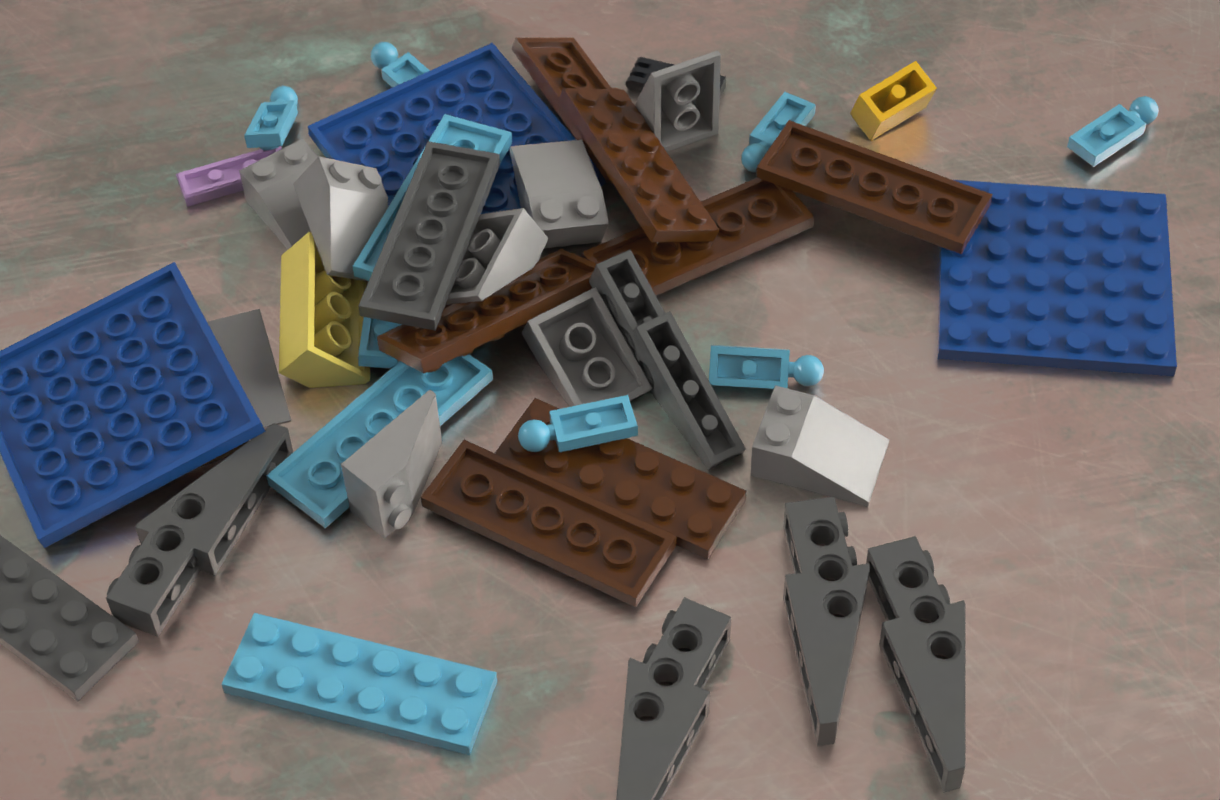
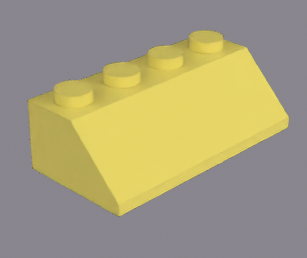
M311 232L304 235L281 255L279 374L309 388L366 384L370 381V367L358 366V354L364 319L359 314L358 306L369 281L327 275Z

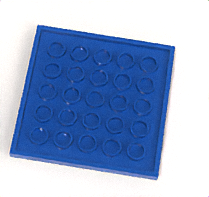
M493 43L308 126L310 138L326 158L377 169L388 196V207L444 114L512 132L511 146L576 140ZM510 148L498 168L481 214L521 208ZM590 159L600 186L605 185L606 180Z
M954 180L993 195L989 209L962 254L940 246L937 359L1174 377L1177 369L1166 194Z
M175 262L0 351V454L37 539L44 548L266 432Z

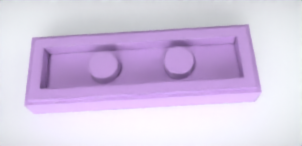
M279 146L272 150L260 149L177 173V181L187 207L244 191L239 170L281 150L282 147Z

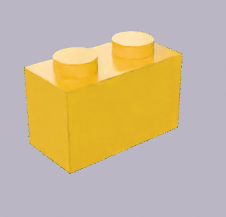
M914 61L861 93L850 115L869 140L872 141L925 109L937 87L917 61Z

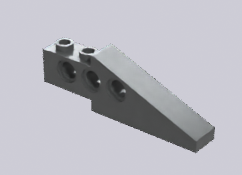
M631 250L596 264L589 279L592 289L596 287L651 385V394L706 468L710 470L743 454L746 448L671 311L664 312Z
M273 423L265 429L266 432L251 439L136 524L135 529L141 545L134 548L127 567L119 578L112 581L107 591L106 600L113 617L125 625L159 637L199 572L202 571L213 576L217 574L271 488L268 485L266 475L293 453L288 428Z
M835 497L785 503L783 524L794 569V574L785 575L783 599L817 746L835 744L870 570L869 563L857 565L855 549L853 546L847 547L845 537H848L845 512H838ZM824 579H833L836 581H827ZM834 614H841V615H843V616H845V617L841 618V617H835V616H833V615H834Z
M916 536L868 548L866 564L869 563L870 566L868 580L886 618V621L882 623L879 646L943 792L961 788L965 771V602L963 600L950 604L946 587L943 584L938 585L934 576L932 557L927 550L922 551ZM905 585L913 586L915 588L905 587ZM919 620H927L931 623H923ZM934 655H943L949 659H940Z
M684 597L677 611L671 610L667 614L661 631L663 636L657 645L652 643L649 646L643 663L633 658L629 659L616 800H663L709 715L710 691L703 688L730 641L731 616ZM680 648H689V649H691L692 651H690V652H681V651H678V649H680ZM667 681L672 682L673 685L661 686L658 683ZM642 716H651L655 719L652 721L645 722L639 720L638 718Z

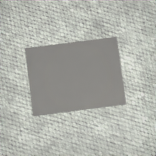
M260 309L208 321V325L263 427H268L273 423L279 424L291 421Z

